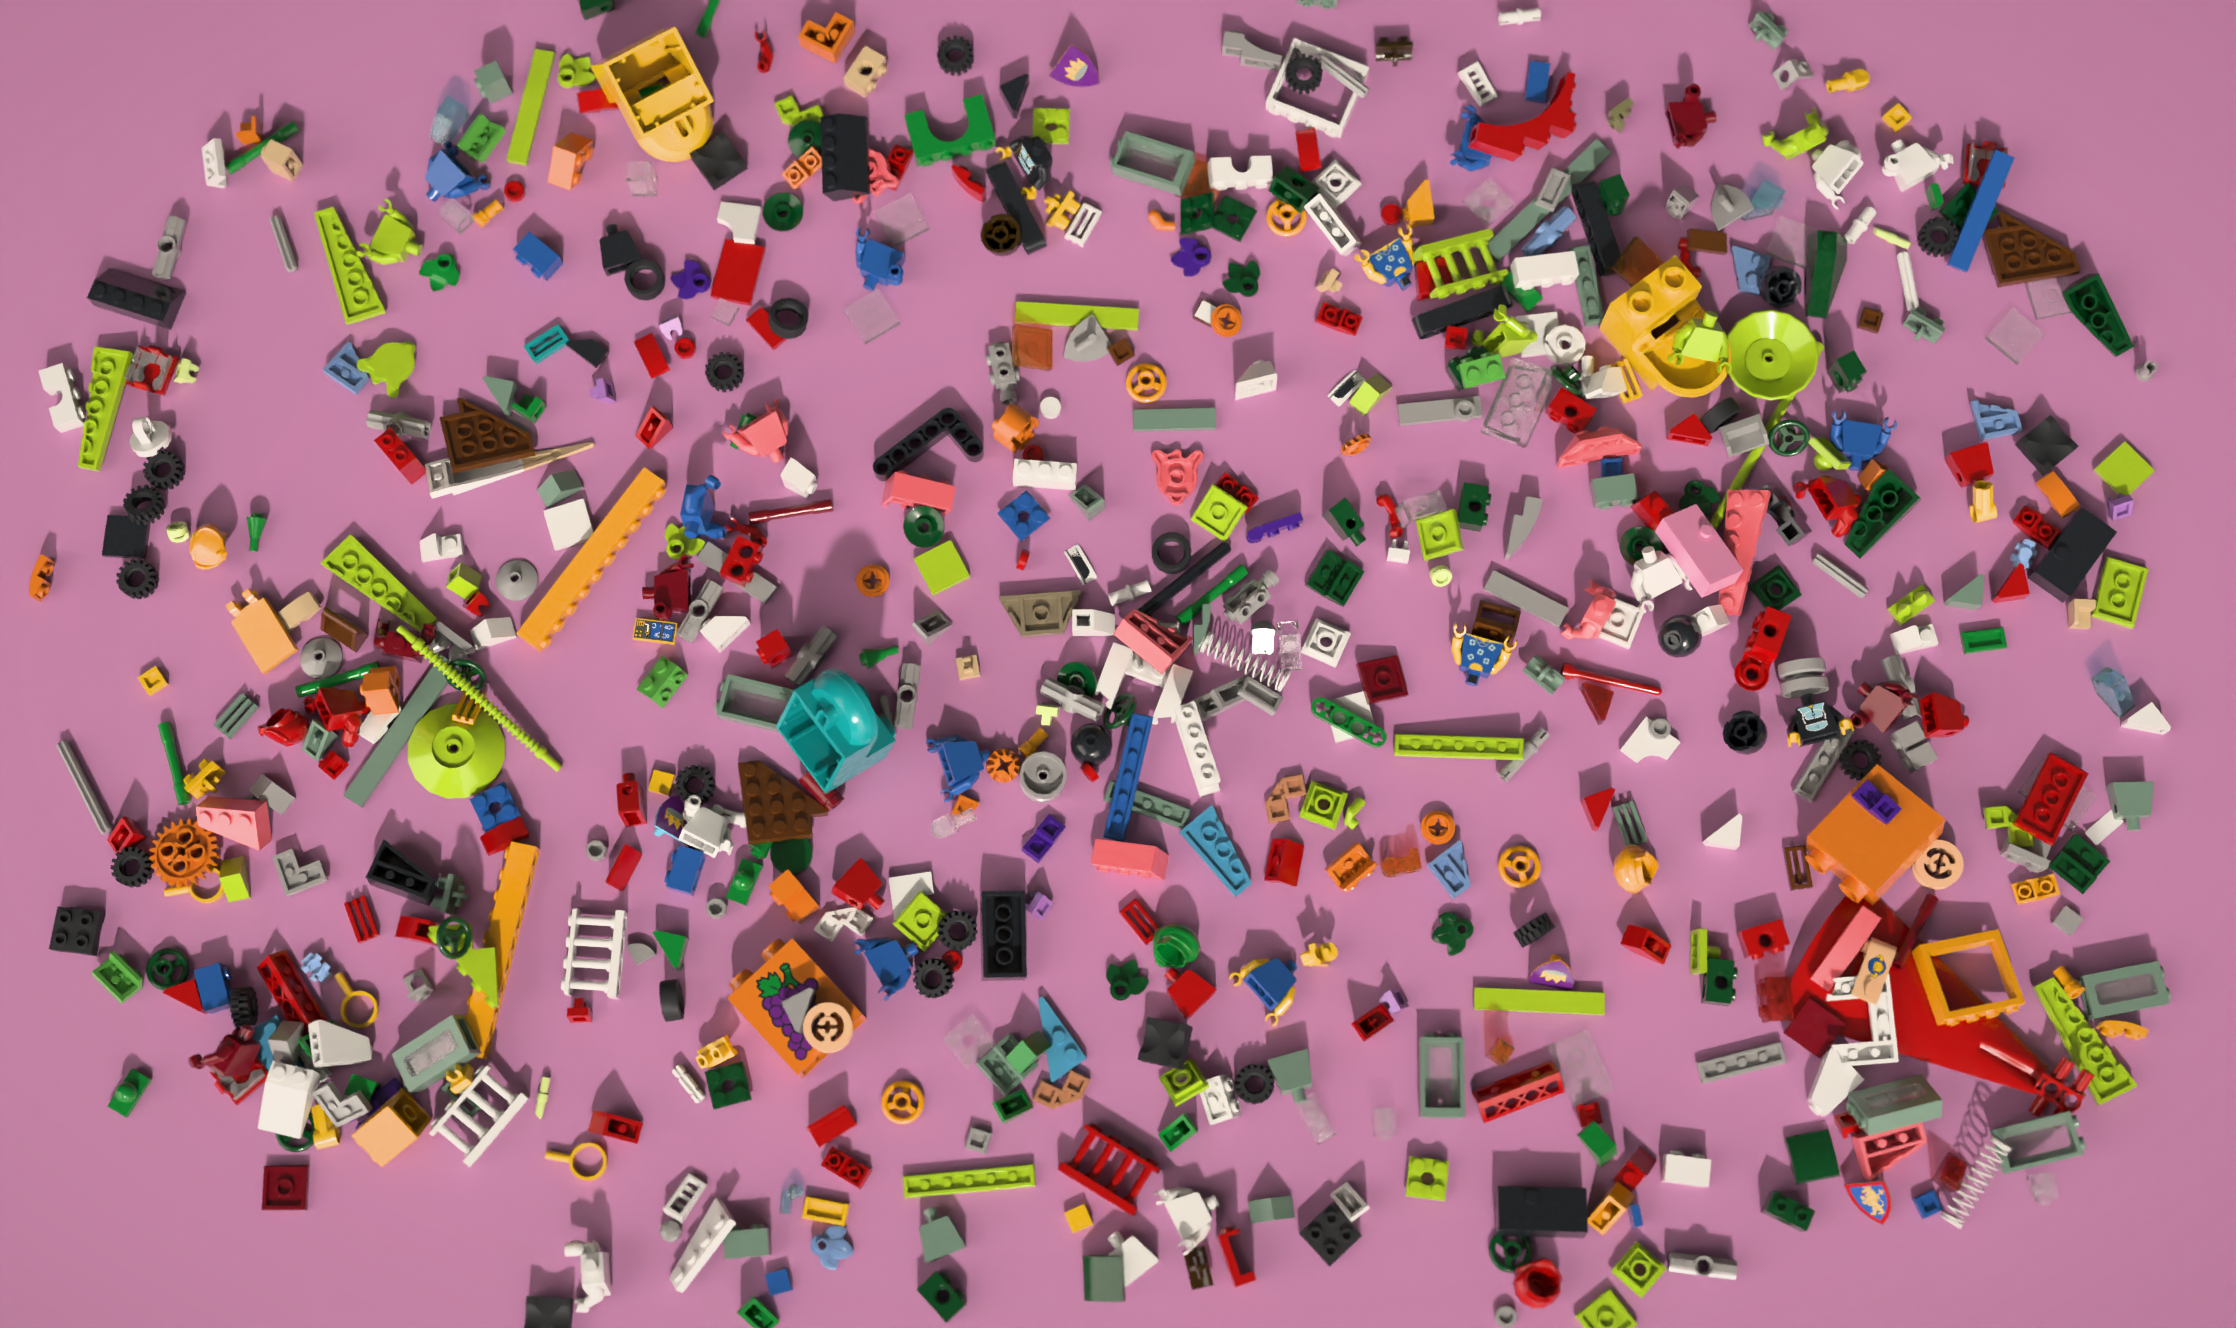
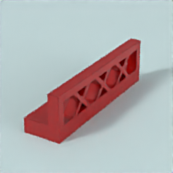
M286 950L268 955L258 965L257 970L287 1021L299 1022L300 1020L302 1023H305L302 1037L309 1034L308 1024L317 1020L328 1022ZM267 966H269L271 970V975L268 973L266 969ZM278 984L282 988V993L278 989ZM289 1002L292 1005V1011L289 1008Z
M1552 1060L1471 1091L1484 1123L1565 1092L1560 1072ZM1557 1082L1558 1087L1550 1090L1546 1089L1549 1083ZM1537 1090L1534 1096L1526 1097L1528 1091ZM1517 1098L1514 1104L1506 1105L1508 1099ZM1492 1105L1497 1106L1494 1112L1485 1113V1108Z

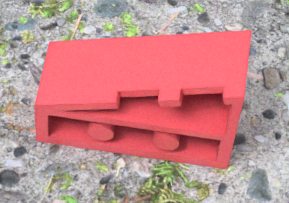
M898 471L886 480L881 505L888 506V502L899 503L901 508L905 509L908 508V505L913 507L928 506L936 509L940 514L946 515L952 510L956 486L950 485L947 481L939 480L935 482L931 481L927 476L920 475L914 477L910 476L909 472Z
M1133 609L1123 618L1113 635L1163 674L1184 653L1193 638L1188 635L1185 638L1175 633L1174 628L1169 626L1167 629L1157 624L1158 620Z
M208 796L196 806L199 827L259 851L272 841L267 801Z
M1095 839L1091 864L1097 867V871L1103 873L1116 871L1118 874L1126 876L1133 874L1143 878L1164 880L1169 855L1156 846Z
M1922 1122L1868 1136L1865 1132L1851 1136L1862 1178L1867 1181L1874 1180L1877 1175L1893 1167V1164L1902 1158H1906L1928 1143Z

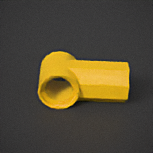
M1980 480L1976 481L1975 485H1973V505H1970L1969 510L1974 523L1997 518V509L1993 502V484L1990 481Z
M320 1104L311 1107L315 1127L313 1139L316 1148L322 1149L339 1145L341 1137L338 1127H335Z

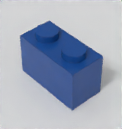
M528 232L513 248L516 254L515 259L522 266L527 264L531 268L530 272L538 279L542 277L547 281L563 264L561 258L531 232Z
M679 845L678 850H674L671 862H673L671 871L668 870L664 882L667 883L666 887L673 891L694 896L707 855L704 852Z
M216 963L194 970L204 1012L213 1014L231 1008L230 994H232L233 987H231L229 981L232 978L230 969L222 963Z

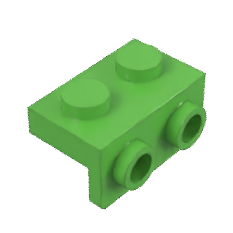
M479 114L457 146L468 157L484 163L506 133V130L502 126L489 121L483 114Z
M1488 352L1480 355L1481 359L1473 360V357L1460 360L1461 364L1457 365L1456 368L1460 371L1464 389L1505 379L1500 354L1493 355V352Z
M662 656L637 687V690L654 701L659 707L664 708L688 675L678 665Z
M114 951L109 954L108 960L92 971V976L121 1004L142 989L143 977L137 969L133 970L128 965L125 957L121 954L117 955Z

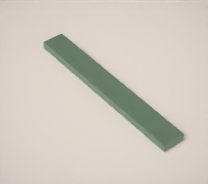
M1597 139L1563 171L1569 174L1570 178L1557 206L1572 193V184L1583 182L1611 155V151ZM1537 197L1488 243L1487 246L1490 254L1497 263L1551 213V211L1535 205Z
M442 655L439 656V658H440V657H443V661H444V662H445V661H448V663L450 662V661H449L447 658H445L444 656H442ZM437 666L430 669L343 795L363 808L408 743L415 725L430 711L448 685L445 676L442 674L443 671H438Z

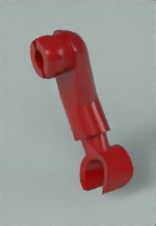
M763 30L764 36L762 39H759L758 33L755 31L754 37L760 43L762 52L761 58L757 63V69L761 73H767L770 70L774 54L769 43H767V33Z
M1681 237L1678 243V250H1681L1680 260L1694 277L1699 278L1701 276V268L1699 266L1693 267L1690 261V253L1687 250V237Z
M1389 494L1377 496V505L1380 507L1384 506L1389 514V522L1391 523L1390 538L1401 537L1403 529L1401 526H1398L1400 524L1399 509Z
M730 518L736 524L733 529L725 524L729 532L740 531L741 534L747 535L752 542L761 545V548L767 545V539L757 527L739 524L735 518Z

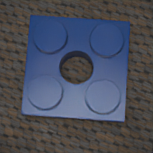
M1027 490L997 513L1021 542L1050 520V517ZM1026 512L1030 515V518L1027 521H1020L1018 519L1019 514Z
M505 782L469 799L485 832L521 816ZM494 803L501 804V810L498 813L491 812V806Z

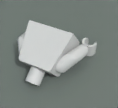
M1652 546L1642 549L1644 558L1635 562V571L1630 582V587L1636 600L1640 601L1638 610L1641 613H1646L1644 604L1652 611L1654 604L1649 600L1681 584V579L1685 580V588L1692 590L1689 586V579L1671 554L1665 555L1661 551L1655 552Z
M1175 1187L1167 1190H1158L1153 1193L1154 1195L1159 1194L1161 1196V1201L1156 1202V1204L1164 1203L1182 1239L1177 1246L1184 1245L1187 1250L1183 1255H1187L1195 1246L1204 1241L1211 1229L1210 1222L1212 1218L1209 1211L1220 1205L1214 1194L1202 1200L1199 1192H1194L1191 1188Z

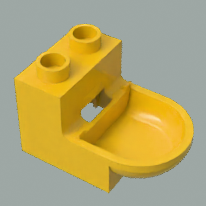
M676 27L660 29L590 65L609 103L616 102L636 141L649 155L662 161H684L691 158L689 153L707 144L713 126L712 111L709 104L714 101ZM664 76L667 77L670 84L643 98L641 97L638 90L651 86Z
M1676 255L1611 302L1599 329L1623 358L1628 359L1630 366L1651 391L1660 385L1674 395L1698 397L1715 390L1724 381L1728 373H1726L1725 365L1722 366V373H1718L1716 370L1718 363H1720L1719 359L1717 362L1684 356L1683 363L1676 365L1677 357L1675 356L1673 363L1668 361V355L1674 352L1672 346L1676 331L1685 324H1688L1689 320L1693 317L1703 319L1706 313L1696 300L1702 285ZM1675 314L1680 322L1655 340L1651 331L1667 322ZM1728 342V345H1729V359H1727V362H1729V363L1731 364L1732 354H1731L1730 344H1729V342Z

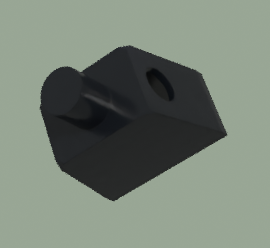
M617 224L606 226L605 229L608 236L600 238L599 241L603 269L606 275L610 276L626 271L630 264L642 258L627 230L619 232Z

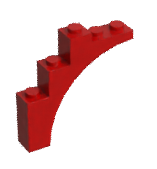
M1567 72L1560 78L1556 93L1550 104L1542 114L1534 119L1510 126L1479 122L1471 130L1468 148L1513 162L1523 155L1525 146L1539 150L1549 143L1551 135L1563 139L1566 138L1576 128V113L1570 112L1573 104L1571 96L1576 87V82H1574L1576 74Z

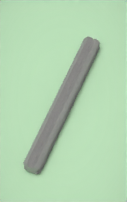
M66 740L59 742L56 747L99 832L107 834L112 830V827L69 742Z

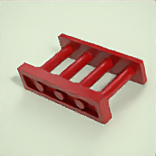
M1091 1123L1090 1126L1085 1124L1083 1129L1088 1131L1086 1137L1071 1162L1068 1161L1067 1164L1062 1162L1058 1171L1131 1216H1134L1138 1209L1134 1206L1136 1203L1135 1199L1151 1172L1159 1174L1160 1169L1157 1168L1159 1164L1148 1157L1146 1161L1138 1156L1140 1152L1130 1146L1126 1149L1119 1145L1121 1140L1110 1134L1109 1137L1101 1134L1102 1129ZM1095 1137L1107 1144L1090 1173L1087 1172L1086 1175L1078 1172L1080 1168L1078 1165ZM1115 1148L1126 1156L1109 1184L1103 1187L1096 1183L1098 1181L1097 1177ZM1135 1160L1145 1167L1129 1194L1122 1199L1116 1195V1188L1132 1161Z

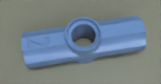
M1563 206L1549 221L1546 220L1537 229L1535 235L1522 247L1521 251L1524 256L1542 255L1548 247H1552L1561 238L1562 233L1576 220L1573 211Z

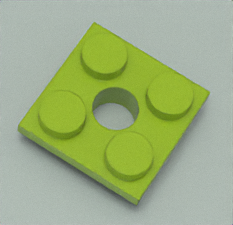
M1034 108L1032 138L1039 136L1045 144H1069L1070 109ZM1048 124H1055L1057 128L1049 131L1046 129V126Z
M1312 781L1299 817L1335 830L1348 794ZM1320 800H1327L1330 804L1329 809L1321 810L1318 807V802Z
M1193 1058L1185 1061L1183 1070L1173 1068L1158 1077L1176 1107L1210 1087ZM1187 1078L1185 1082L1179 1083L1181 1079Z
M1410 1156L1405 1196L1445 1201L1449 1161ZM1423 1173H1430L1433 1176L1431 1185L1422 1183L1421 1176Z
M1636 1241L1612 1268L1611 1272L1637 1296L1642 1298L1667 1268ZM1637 1263H1641L1645 1267V1273L1642 1276H1637L1634 1273L1633 1269Z

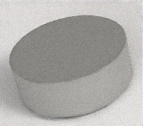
M1469 400L1459 401L1454 409L1456 418L1463 422L1470 421L1476 412L1475 405Z
M1656 718L1649 725V734L1656 740H1663L1670 734L1671 725L1664 718Z
M1503 1305L1496 1309L1494 1319L1498 1326L1510 1328L1517 1321V1313L1511 1306Z

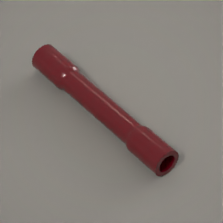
M828 499L791 507L748 512L750 524H757L775 519L832 512L833 505L832 500Z
M1927 894L1917 916L1901 946L1898 947L1891 964L1892 967L1901 970L1906 963L1916 939L1938 902V898L1935 895Z

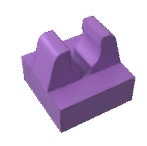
M605 378L597 379V386L589 389L591 398L595 397L596 400H602L608 404L616 402L613 382Z
M2120 493L2117 499L2107 498L2108 516L2112 521L2132 515L2133 498L2130 495L2124 496Z
M1040 892L1031 893L1030 896L1033 900L1030 904L1025 903V908L1035 918L1043 921L1054 903Z
M1399 987L1384 993V996L1379 1000L1380 1003L1388 1002L1390 1008L1387 1011L1390 1014L1409 1007Z

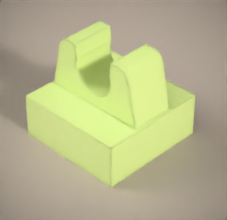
M182 358L178 362L173 381L181 384L183 382L194 383L196 378L191 377L189 372H197L199 367L192 364L191 360Z
M1039 703L1036 707V714L1042 715L1041 725L1050 726L1052 717H1057L1060 713L1059 705Z

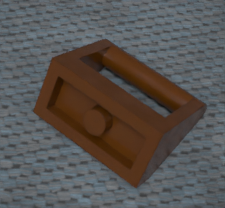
M1480 600L1471 635L1500 642L1503 645L1506 637L1509 636L1507 642L1512 645L1517 632L1521 611ZM1482 609L1513 617V625L1481 617Z
M328 607L323 609L320 630L357 653L368 638V635Z

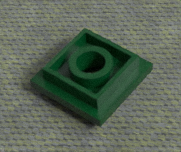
M1213 192L1181 199L1180 226L1182 235L1214 228ZM1202 211L1201 215L1196 218L1198 212Z
M1224 195L1214 213V228L1212 229L1241 242L1257 214V210ZM1235 216L1238 218V221L1236 223H1229L1227 218Z
M1780 565L1748 586L1765 609L1768 606L1780 611L1802 596ZM1772 585L1779 586L1781 594H1773L1770 587Z
M743 1061L704 1071L713 1110L752 1100ZM727 1080L734 1082V1089L730 1092H725L723 1089V1084Z

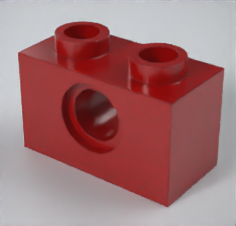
M1561 387L1548 406L1546 414L1552 421L1562 423L1568 431L1576 434L1584 431L1597 409ZM1570 409L1575 413V415L1568 416L1565 413V410Z
M778 628L756 641L759 647L756 649V652L764 665L769 664L771 668L793 656Z
M1782 919L1737 933L1744 958L1751 957L1752 960L1765 957V952L1772 951L1773 954L1785 951L1784 947L1790 944ZM1760 936L1768 938V946H1763L1760 943Z

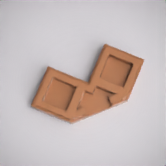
M1303 774L1282 777L1265 801L1269 824L1290 820L1286 799L1307 795Z
M1070 1070L1062 1089L1041 1080L1032 1100L1050 1109L1081 1100L1091 1079Z

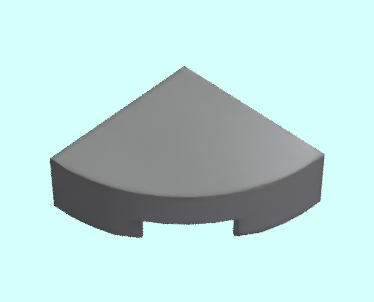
M634 943L627 945L637 966L656 956L655 952L644 944Z

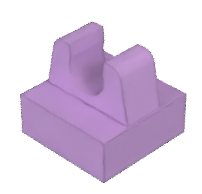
M677 314L658 322L662 333H664L668 340L672 339L670 331L673 329L677 330L679 336L682 335L681 323Z

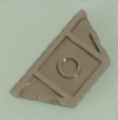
M1080 590L999 596V600L1021 637L1062 635L1065 633L1071 619L1072 609H1075L1080 598Z

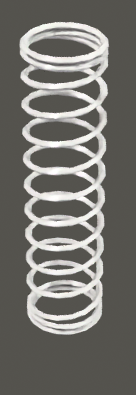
M1211 631L1208 632L1200 647V652L1204 653L1208 646L1207 656H1209L1216 649L1215 660L1224 652L1222 663H1226L1231 656L1229 665L1233 667L1239 660L1237 671H1240L1246 664L1245 675L1249 674L1254 667L1253 679L1262 670L1260 683L1269 675L1267 685L1271 686L1277 678L1275 690L1282 691L1290 672H1285L1277 687L1283 668H1280L1269 684L1275 664L1272 665L1266 676L1262 679L1268 662L1266 660L1254 676L1260 656L1257 657L1247 672L1252 653L1249 654L1243 665L1239 668L1245 649L1241 651L1232 664L1237 645H1235L1224 661L1230 641L1226 643L1221 653L1217 656L1222 641L1221 637L1209 653L1215 634L1211 633Z
M1990 1136L1991 1138H1989V1140H1991L1993 1143L1999 1146L2004 1152H2001L1989 1145H1985V1147L1988 1150H1990L1993 1154H1995L2000 1160L1993 1158L1983 1152H1980V1154L1989 1162H1991L1996 1168L1988 1164H1985L1979 1160H1975L1991 1175H1988L1976 1168L1970 1167L1972 1171H1974L1987 1183L1982 1182L1970 1175H1966V1177L1970 1179L1973 1183H1975L1981 1190L1974 1188L1964 1182H1961V1184L1964 1187H1966L1969 1191H1971L1976 1197H1973L1961 1190H1956L1972 1205L1967 1204L1955 1197H1952V1199L1961 1207H1963L1968 1213L1947 1204V1207H1949L1952 1211L1959 1215L1963 1220L1953 1217L1945 1212H1942L1941 1217H1943L1945 1220H1947L1948 1222H1950L1958 1228H1962L1963 1224L1961 1222H1966L1965 1218L1960 1213H1963L1965 1215H1971L1970 1211L1964 1205L1972 1208L1975 1207V1204L1968 1197L1975 1200H1980V1197L1973 1190H1976L1981 1193L1985 1192L1983 1187H1981L1977 1182L1982 1183L1984 1185H1990L1989 1181L1981 1174L1988 1176L1990 1178H1994V1174L1985 1166L1994 1170H1999V1167L1992 1160H1995L2000 1163H2003L2004 1160L1996 1152L2001 1153L2003 1155H2009L2008 1152H2011L2012 1150L2010 1146L1995 1138L1994 1136Z

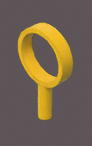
M210 867L213 872L218 875L220 874V870ZM191 881L189 888L185 885L181 888L177 886L164 888L165 897L190 893L195 900L201 903L216 902L225 893L221 885L220 890L215 896L209 899H202L195 894L193 881Z
M337 973L334 977L346 995L340 1008L342 1019L346 1024L354 1028L370 1026L375 1022L379 1014L377 999L365 991L354 992L343 973ZM358 995L369 997L374 1005L373 1015L363 1024L350 1022L346 1015L348 1002Z
M583 1143L577 1146L571 1154L547 1150L545 1154V1159L569 1163L572 1173L577 1178L585 1181H592L601 1177L608 1165L606 1152L602 1147L594 1143ZM585 1147L597 1148L603 1157L601 1170L591 1177L581 1176L574 1166L576 1154Z

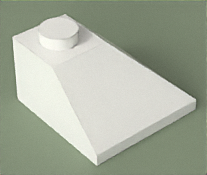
M1259 360L1248 367L1236 382V400L1276 390L1277 374L1270 361Z

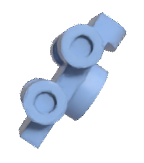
M2024 539L2022 543L2017 542L2014 549L2018 553H2012L2009 559L2013 561L2012 566L2016 567L2021 563L2024 565V569H2030L2033 563L2030 558H2035L2038 550L2034 549L2036 543L2029 539Z
M310 952L301 961L304 965L300 968L305 973L312 972L309 977L313 982L319 980L321 983H324L332 975L329 972L331 966L326 961L321 963L320 960L323 958L317 952L315 954Z

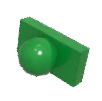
M742 858L738 870L733 876L726 899L747 906L763 866Z
M132 1068L124 1081L116 1087L115 1095L108 1104V1107L128 1118L152 1079Z

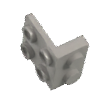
M2007 835L2000 856L2005 857L2009 862L2026 866L2028 870L2039 873L2048 869L2050 860L2046 858L2051 846L2032 836L2034 846L2020 848L2010 844Z

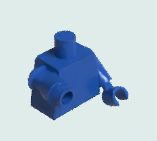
M860 226L856 230V235L859 239L856 243L855 256L857 267L860 269L861 275L866 278L863 287L873 292L877 283L884 286L889 284L894 286L900 285L904 274L901 267L906 261L904 253L872 239L865 240L870 235V229L867 228L866 235H862Z
M713 475L707 476L703 485L686 484L680 517L685 527L684 534L689 538H695L702 534L717 540V538H725L726 526L711 522L715 507L708 488L710 487L715 491L721 486L719 479Z

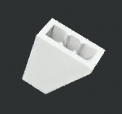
M317 1020L308 1024L313 1068L360 1064L372 1059L373 1050L368 1037L324 1020Z
M1831 1048L1823 1056L1807 1098L1811 1111L1817 1116L1821 1115L1822 1117L1828 1115L1848 1096V1093L1852 1092L1864 1080L1852 1066H1842L1844 1062L1842 1056L1838 1051L1833 1052Z

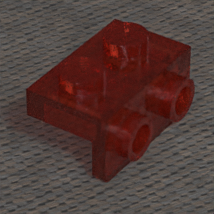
M1764 977L1759 979L1756 992L1760 996L1758 1014L1762 1018V1023L1793 1021L1791 978Z

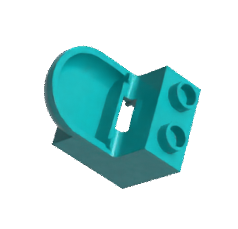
M829 668L820 673L818 677L795 689L776 725L777 730L825 794L885 759L896 741L892 723L885 716H877L870 704V697L864 686L856 683L853 678L838 668Z

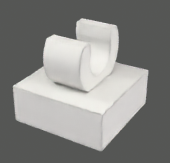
M1394 539L1391 547L1388 549L1386 561L1407 564L1410 550H1407L1408 542H1404L1403 548H1397L1396 540Z

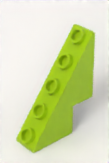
M468 923L472 933L471 945L463 957L455 959L458 963L456 968L463 976L469 975L473 980L470 984L478 993L481 990L487 996L484 1000L492 1009L495 1007L499 1008L495 947L474 949L473 926L471 923ZM460 924L446 926L447 929L457 930L461 927ZM429 926L430 932L427 935L436 944V933L439 926ZM465 933L460 937V941L458 942V951H460L464 945ZM445 946L451 952V946Z

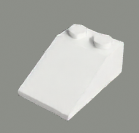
M272 1061L265 1082L258 1128L301 1139L314 1100L312 1092L318 1087L321 1075L313 1070Z

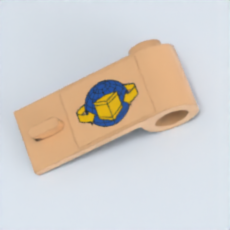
M1873 937L1865 941L1861 948V952H1864V960L1851 995L1874 1005L1877 1004L1897 947Z

